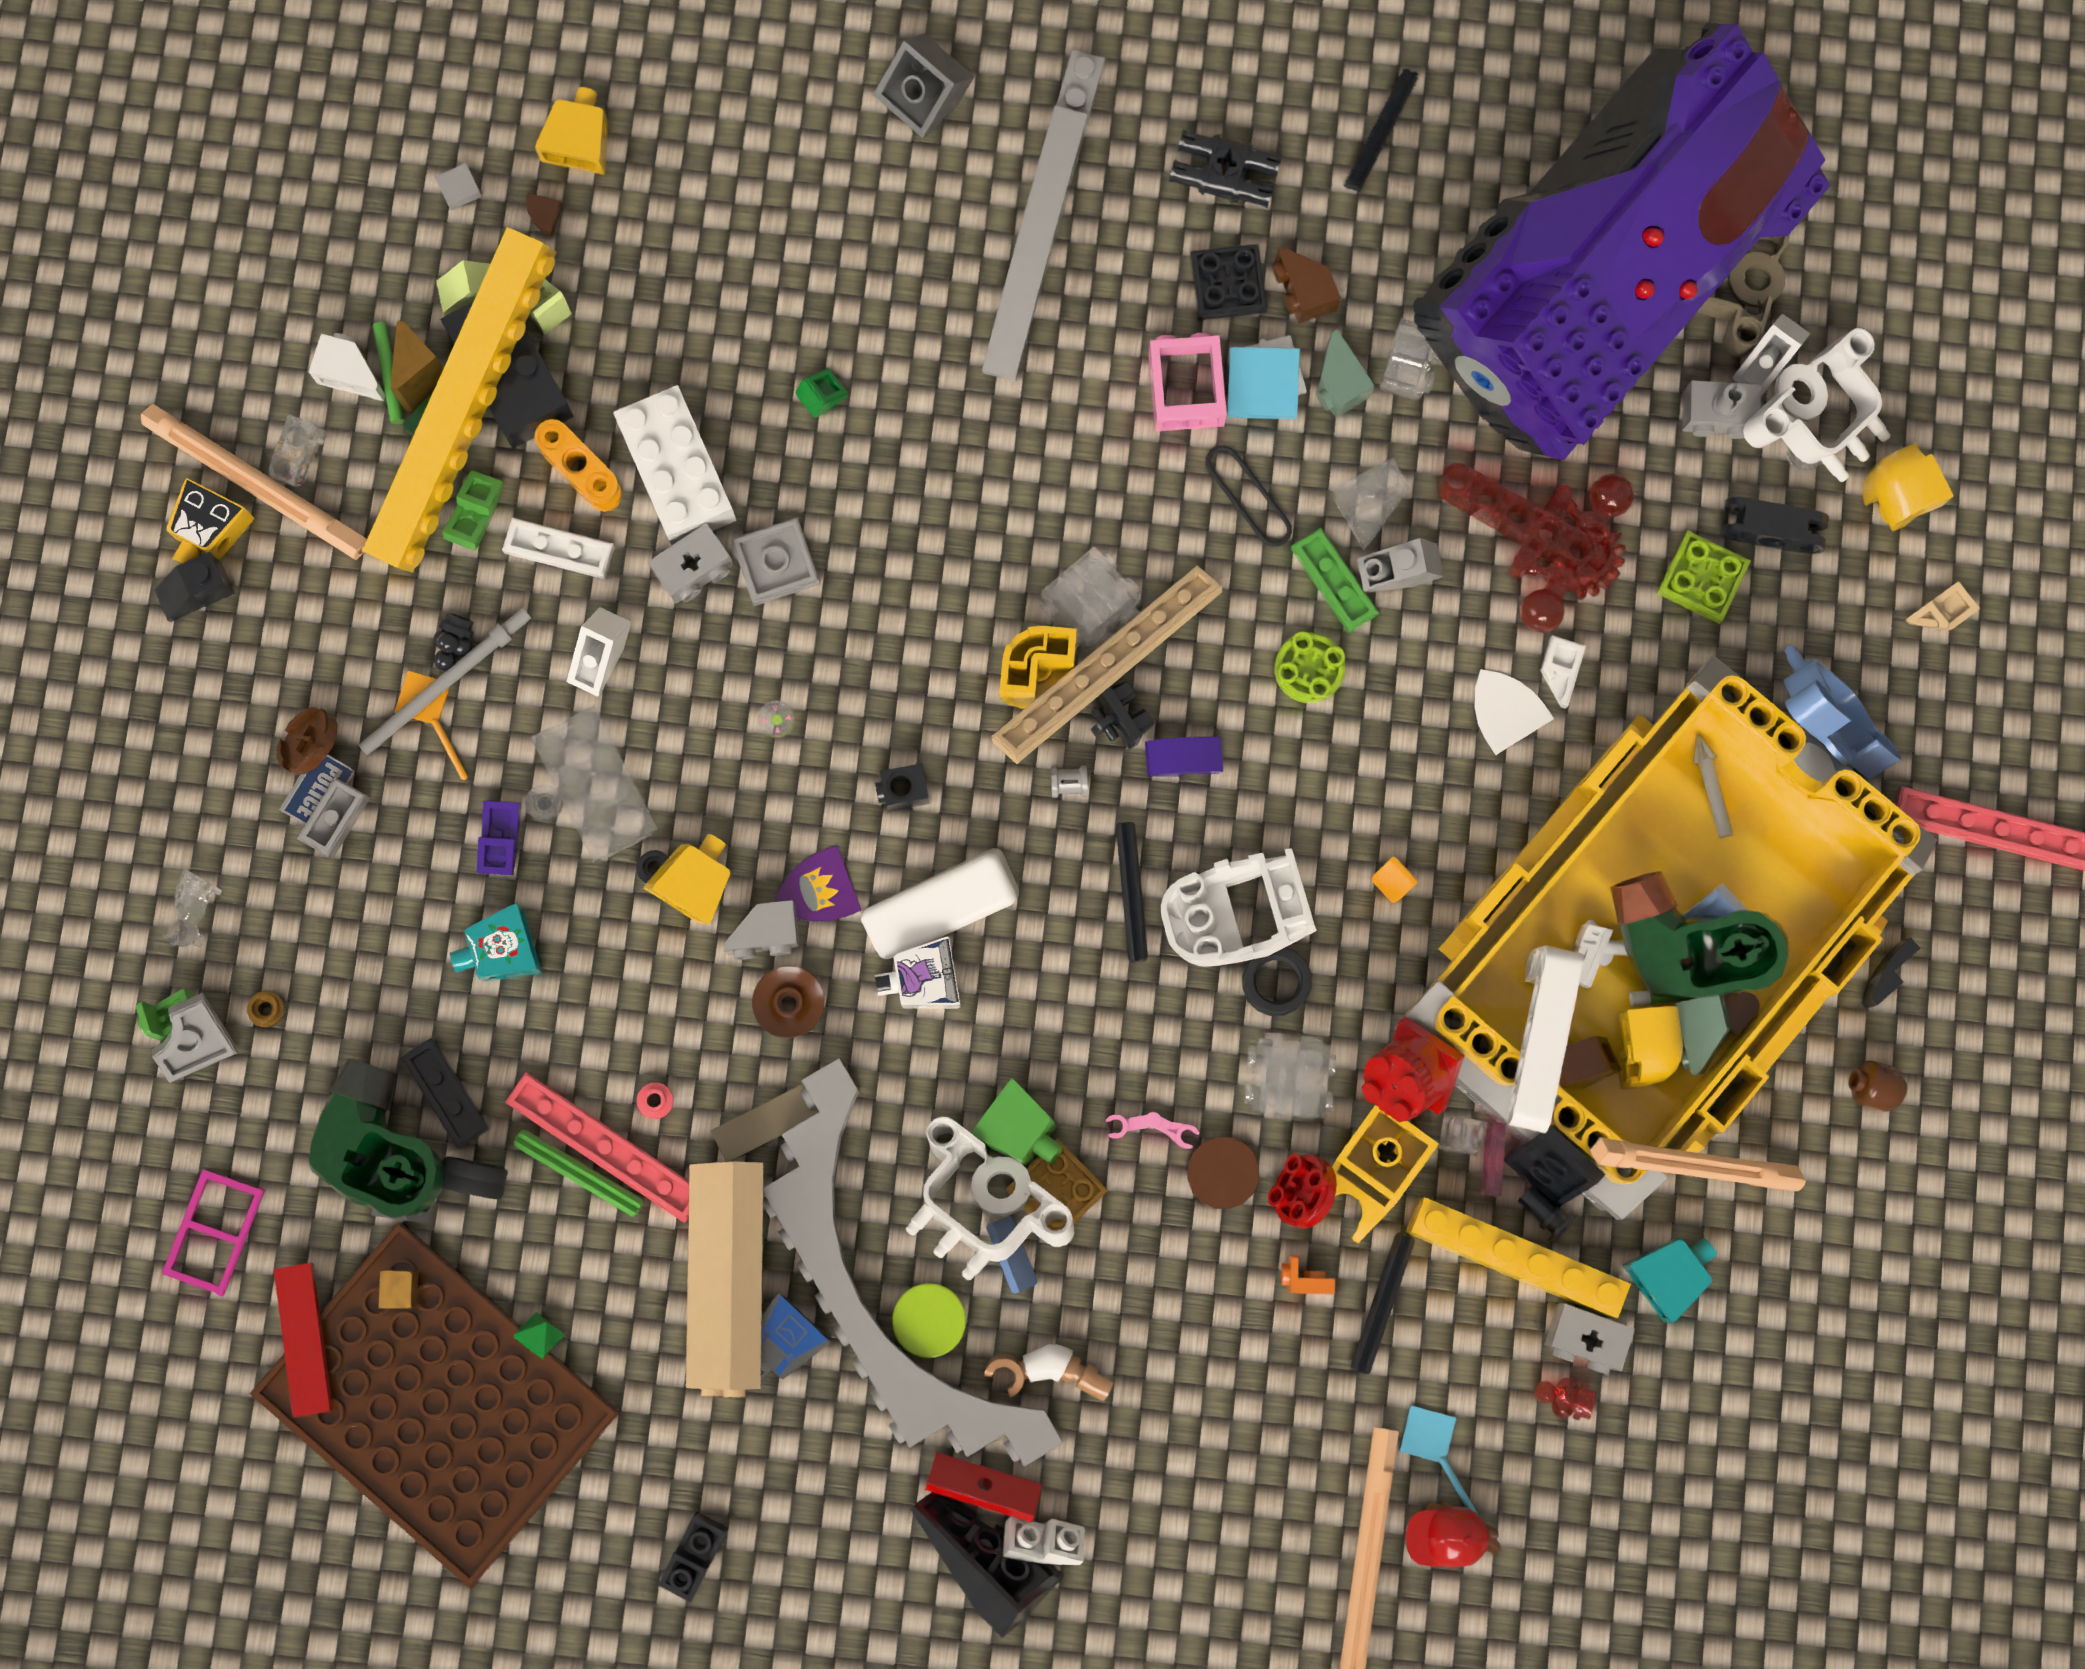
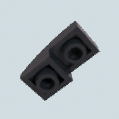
M696 1511L677 1549L673 1553L658 1586L691 1603L729 1528Z

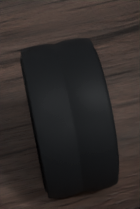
M447 1156L443 1158V1189L498 1200L502 1198L508 1170Z

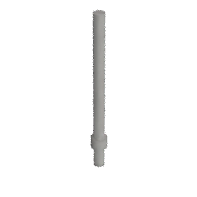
M521 608L501 626L499 623L487 632L489 634L487 638L358 746L368 756L498 646L502 648L512 640L510 636L532 618Z

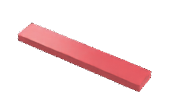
M1903 786L1897 789L1895 805L1926 831L2085 871V832Z
M525 1072L505 1101L506 1104L682 1222L687 1223L689 1220V1180Z

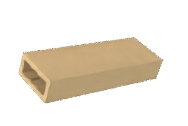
M720 1162L690 1164L686 1388L701 1389V1396L745 1397L746 1389H760L763 1163Z

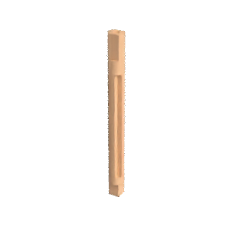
M153 403L141 413L143 426L351 558L357 560L364 553L362 550L367 538L195 431L182 421Z
M1600 1138L1590 1149L1598 1165L1652 1170L1789 1191L1801 1190L1806 1182L1798 1166L1667 1149Z
M1373 1428L1340 1669H1366L1399 1433L1397 1430Z

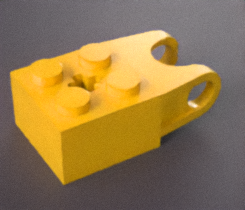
M1378 1106L1373 1107L1332 1166L1337 1180L1336 1195L1349 1194L1355 1197L1362 1207V1218L1357 1231L1352 1237L1353 1241L1357 1244L1399 1201L1439 1145V1143L1410 1122H1397L1390 1115L1380 1111ZM1387 1143H1391L1395 1146L1393 1153L1397 1157L1393 1162L1388 1159L1384 1163L1379 1160L1381 1153L1377 1150V1147L1380 1144L1386 1147Z

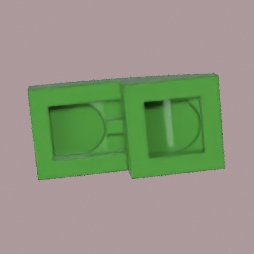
M471 470L456 496L457 506L442 531L443 539L476 551L498 504L504 486L503 481Z

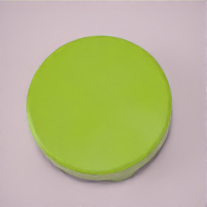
M1298 632L1288 639L1280 648L1274 664L1275 678L1281 690L1290 698L1302 703H1318L1331 697L1340 687L1346 669L1343 650L1330 638L1313 632Z
M933 1283L917 1285L906 1291L896 1303L892 1317L893 1331L900 1345L915 1356L935 1358L945 1355L954 1349L964 1334L966 1314L963 1304L954 1292L942 1285Z

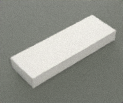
M512 518L502 551L504 554L605 579L615 546L613 543Z

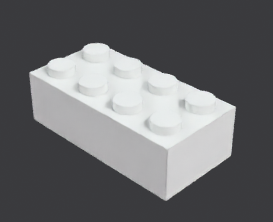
M678 385L613 412L671 546L705 523L714 531L737 521Z

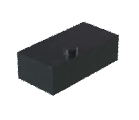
M473 302L440 319L454 344ZM525 328L524 335L516 342L511 353L510 366L501 375L497 384L496 397L492 404L488 406L512 449L535 438L534 435L537 427L544 421L554 419L563 423L574 417Z

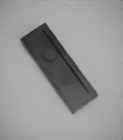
M428 1039L400 1057L457 1149L463 1148L490 1130L489 1125L435 1039Z

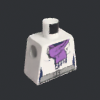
M943 937L893 955L896 971L875 975L878 996L899 993L902 1008H961L949 937Z

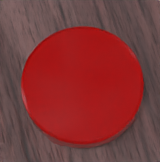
M1294 1153L1288 1156L1276 1185L1268 1193L1269 1204L1275 1207L1279 1218L1283 1222L1305 1229L1315 1226L1324 1219L1333 1205L1337 1191V1180L1332 1166L1324 1159L1310 1154L1299 1155Z

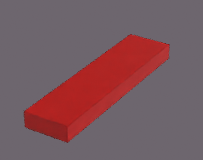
M314 1263L273 1269L293 1418L333 1411Z

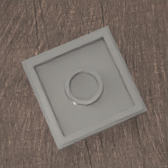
M798 517L731 539L753 606L820 585Z

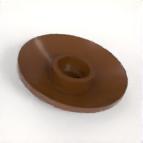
M784 966L771 970L760 979L753 992L752 1009L757 1022L765 1031L776 1037L796 1038L805 1035L817 1025L824 1011V994L819 982L808 971L798 967ZM788 997L796 1000V1006L792 1010L783 1008V1001Z

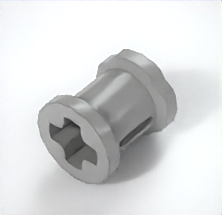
M1081 765L1079 769H1057L1056 766H1051L1052 798H1058L1059 794L1078 793L1082 797H1088L1087 766ZM1077 780V783H1061V781Z

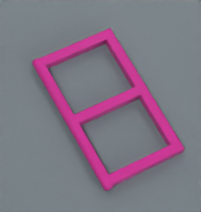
M203 1169L162 1274L217 1293L218 1296L223 1297L265 1189L256 1188ZM208 1180L254 1195L239 1236L193 1221ZM189 1228L235 1244L219 1285L173 1270Z

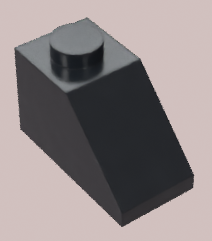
M210 552L177 565L155 588L156 595L169 622L235 594L222 563Z

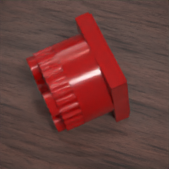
M1405 1016L1398 1022L1392 1042L1373 1055L1365 1065V1070L1363 1071L1365 1083L1361 1088L1369 1103H1374L1380 1111L1390 1115L1397 1122L1411 1120L1427 1108L1440 1115L1446 1110L1465 1055Z

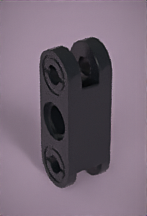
M1732 497L1725 500L1724 509L1731 514L1737 515L1735 524L1721 526V537L1732 541L1804 554L1824 552L1826 539L1820 535L1808 533V531L1827 529L1829 522L1828 514L1817 510L1744 497Z

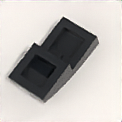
M1912 938L1900 941L1895 945L1875 969L1862 999V1005L1866 1009L1881 1003L1904 983L1895 970L1921 949Z

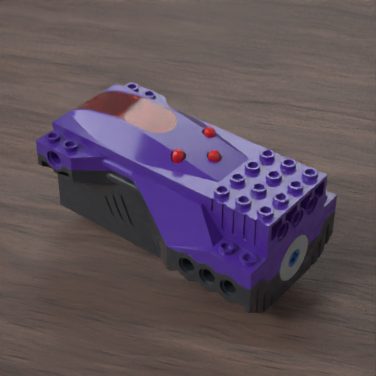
M1706 23L1702 28L1701 38L1692 45L1686 46L1685 49L1655 48L1528 194L1503 199L1498 205L1497 213L1479 226L1476 237L1459 249L1450 267L1434 278L1430 290L1423 298L1418 297L1413 302L1415 312L1414 323L1417 325L1416 328L1421 335L1426 337V342L1473 407L1478 409L1481 418L1486 420L1489 426L1496 432L1503 434L1506 440L1519 450L1565 460L1577 444L1584 445L1593 435L1592 432L1599 428L1604 422L1603 419L1610 415L1615 409L1614 406L1622 401L1626 396V392L1633 388L1637 383V379L1644 375L1759 238L1788 236L1831 186L1820 168L1826 160L1764 52L1752 51L1737 24Z

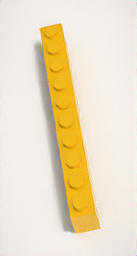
M509 227L506 228L364 545L363 552L411 573L423 560L424 547L429 536L434 533L438 526V516L444 503L452 495L453 482L458 471L466 464L468 458L467 451L473 438L479 434L482 428L484 413L496 397V387L501 375L510 366L511 353L514 346L524 335L525 322L531 309L539 301L540 288L545 277L554 268V257L557 252L546 244Z

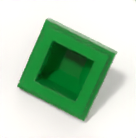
M535 1312L515 1333L514 1338L543 1359L564 1337L565 1333L538 1312Z

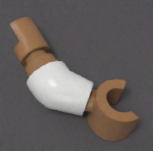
M1047 1344L1023 1355V1361H1020L1011 1354H997L988 1361L984 1371V1376L992 1377L995 1370L1000 1367L1010 1368L1014 1372L1015 1380L1008 1385L1007 1389L1010 1398L1020 1391L1024 1379L1027 1378L1030 1379V1382L1047 1379L1058 1382L1061 1379L1070 1383L1072 1380L1076 1382V1388L1103 1402L1114 1382L1098 1375L1099 1369L1089 1363L1085 1366L1080 1364L1081 1359L1072 1355L1073 1350L1056 1344Z

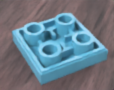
M1230 347L1228 418L1297 419L1300 349Z

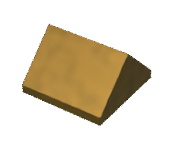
M397 321L390 389L406 412H414L436 387L443 367L436 356L404 321Z

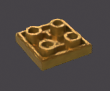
M1057 1138L1055 1141L1063 1146V1151L1058 1159L1050 1165L1041 1157H1038L1027 1170L1031 1182L1038 1184L1071 1211L1073 1223L1075 1224L1108 1190ZM1015 1180L1005 1189L1010 1195L1015 1190ZM1030 1196L1026 1205L1022 1208L1029 1214L1039 1209L1041 1203ZM1056 1219L1051 1221L1047 1227L1052 1231H1058L1065 1227L1066 1222Z

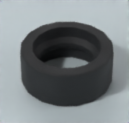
M1287 947L1269 956L1250 960L1242 975V989L1247 1001L1257 1011L1268 1016H1284L1294 1012L1307 999L1312 987V973L1307 961L1298 952ZM1272 960L1288 963L1295 970L1298 977V987L1295 994L1283 1002H1271L1265 999L1256 987L1258 970L1265 963Z

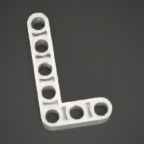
M1545 945L1532 949L1529 954L1524 979L1525 982L1534 983V989L1509 1105L1508 1125L1546 1133L1549 1128L1582 972V953Z

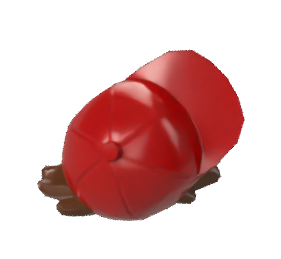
M1443 1501L1442 1504L1426 1503L1425 1508H1422L1420 1512H1417L1409 1519L1406 1527V1549L1410 1558L1419 1565L1439 1566L1440 1568L1449 1567V1569L1471 1566L1479 1561L1485 1552L1495 1555L1501 1549V1545L1496 1539L1499 1537V1532L1495 1528L1486 1524L1473 1510L1451 1505L1447 1501Z

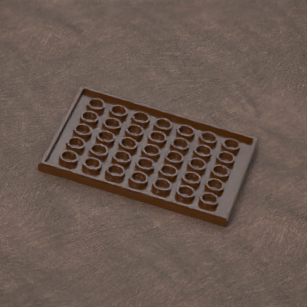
M398 1222L320 1312L333 1411L293 1418L285 1354L281 1356L249 1393L469 1589L476 1585L621 1413L551 1351L541 1359L515 1339V1333L522 1326L403 1222ZM380 1271H418L417 1309L379 1308Z

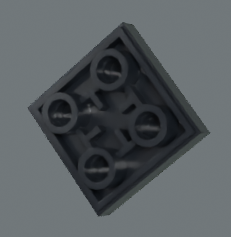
M1258 244L1190 251L1198 320L1267 312Z

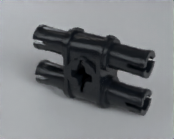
M1183 129L1178 151L1207 158L1209 164L1201 168L1174 160L1169 182L1197 188L1198 192L1203 196L1205 193L1231 200L1230 203L1233 204L1234 202L1237 203L1238 200L1268 208L1274 186L1246 180L1242 173L1249 169L1277 177L1282 155L1253 149V145L1250 144L1251 142L1246 144L1222 138L1221 134L1213 135L1212 138ZM1229 161V169L1223 176L1222 168Z

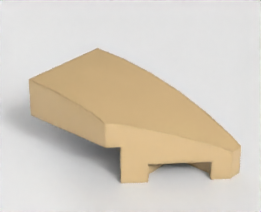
M1958 581L1905 621L1910 625L1950 631L1977 612L1980 607Z

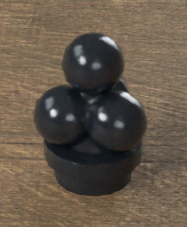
M447 612L445 620H440L438 627L442 629H439L434 634V643L440 649L434 656V664L439 670L447 671L455 664V655L465 656L472 650L470 639H472L474 631L471 630L474 624L473 621Z

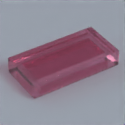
M1492 1122L1485 1126L1482 1197H1502L1506 1123Z

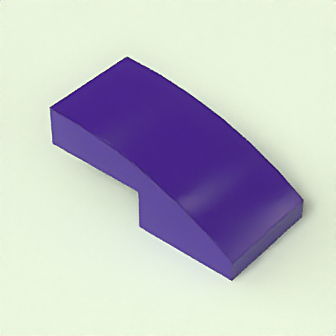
M1182 737L1147 740L1145 742L1148 777L1219 774L1224 771L1221 737Z
M483 801L481 837H478L476 873L514 875L522 802Z

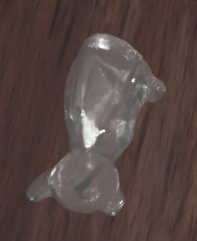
M184 868L175 889V906L178 919L163 932L162 938L170 939L169 943L173 946L187 947L193 944L200 947L204 942V937L199 932L197 924L205 916L210 898L214 895H220L222 890Z

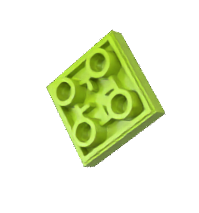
M1687 531L1656 594L1720 624L1731 605L1751 560L1691 531Z

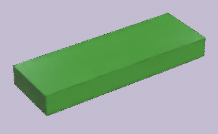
M1321 527L1291 546L1292 552L1348 634L1378 616V610Z

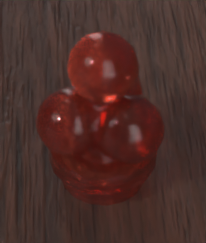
M1565 1377L1560 1379L1556 1386L1550 1381H1541L1536 1385L1534 1390L1535 1397L1542 1403L1548 1404L1552 1402V1411L1556 1417L1566 1419L1573 1414L1572 1419L1580 1421L1581 1418L1590 1420L1597 1391L1588 1389L1587 1384L1581 1383L1579 1388L1574 1379Z

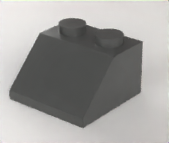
M921 34L902 42L873 95L918 135L925 138L960 103L974 76L926 34Z

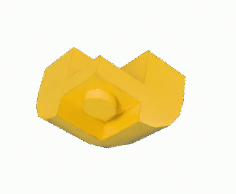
M1917 443L1896 450L1881 459L1869 471L1864 479L1862 489L1865 506L1878 501L1880 516L1885 523L1889 524L1892 532L1905 527L1917 516L1942 507L1954 497L1932 454L1925 456L1919 450Z
M1051 626L1028 627L1027 630L1016 635L1009 644H1006L1002 658L999 689L1001 700L1011 706L1025 709L1072 670L1075 665L1077 629Z
M1678 1007L1642 1008L1626 1010L1620 1013L1624 1051L1616 1053V1058L1622 1069L1619 1072L1621 1090L1642 1088L1665 1081L1676 1071L1682 1059L1683 1039Z

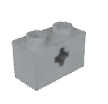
M707 523L648 561L652 572L675 604L680 601L688 602L701 592L700 588L710 581L715 583L722 580L729 574V568L734 566L730 555ZM693 562L699 568L693 572L691 568H688L687 564Z
M1557 1303L1544 1345L1554 1349L1552 1355L1572 1363H1574L1575 1357L1589 1361L1588 1369L1609 1375L1610 1370L1622 1371L1635 1329L1568 1304ZM1582 1335H1590L1591 1339L1596 1340L1594 1347H1586V1343L1581 1341Z

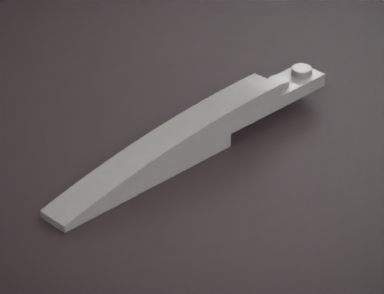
M1072 50L1057 105L1054 106L1034 176L982 373L1011 381L1016 380L1068 199L1069 187L1104 69L1105 58Z

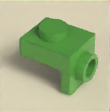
M183 988L156 1005L143 1001L138 1003L136 1010L139 1016L138 1026L146 1036L164 1042L172 1027L169 1007L194 997L193 992Z

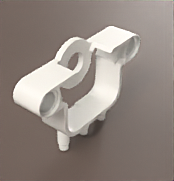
M1855 328L1831 342L1808 365L1793 364L1782 370L1776 378L1775 395L1744 425L1743 432L1746 441L1753 447L1763 448L1782 438L1801 461L1808 464L1822 461L1831 474L1836 476L1840 482L1848 479L1849 474L1835 453L1847 446L1852 454L1857 456L1861 462L1866 461L1870 454L1857 437V434L1866 426L1881 442H1885L1890 438V433L1886 430V426L1877 416L1882 406L1881 394L1860 367L1874 351V339L1871 334L1865 329ZM1821 362L1829 366L1832 377L1835 378L1851 398L1857 410L1854 422L1828 447L1820 444L1802 422L1811 420L1821 414L1827 405V387L1822 376L1817 372V365ZM1795 380H1800L1808 385L1811 392V400L1808 404H1801L1793 397L1792 392L1796 389L1792 388V384Z
M939 1117L930 1122L927 1127V1138L932 1153L942 1163L931 1174L924 1185L923 1196L926 1203L906 1227V1231L911 1236H915L919 1230H922L933 1217L935 1221L948 1230L934 1249L936 1256L943 1258L959 1240L976 1252L962 1272V1276L967 1280H971L989 1261L999 1262L1010 1257L1031 1232L1035 1233L1046 1243L1056 1247L1064 1246L1072 1240L1075 1229L1071 1211L1038 1184L1031 1182L1029 1172L1021 1162L1011 1157L998 1156L992 1158L987 1154L985 1144L949 1117ZM948 1133L953 1135L952 1140L948 1143L941 1144L936 1142L941 1134ZM972 1152H975L985 1160L974 1173L971 1184L974 1200L983 1211L994 1216L1014 1214L1026 1205L1030 1196L1041 1203L1039 1209L1026 1215L1009 1236L999 1244L991 1245L982 1242L933 1203L936 1193L955 1171L960 1168L962 1158ZM998 1174H1007L1016 1183L1014 1192L1004 1199H997L991 1196L987 1189L990 1179ZM1056 1219L1066 1222L1065 1227L1058 1231H1052L1047 1227L1051 1221Z

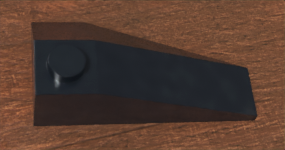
M931 1492L911 1508L913 1515L975 1611L1002 1638L1024 1621L1064 1576L1053 1564L1004 1557L1005 1529L997 1524L994 1528L990 1527L976 1518L974 1510L953 1498Z

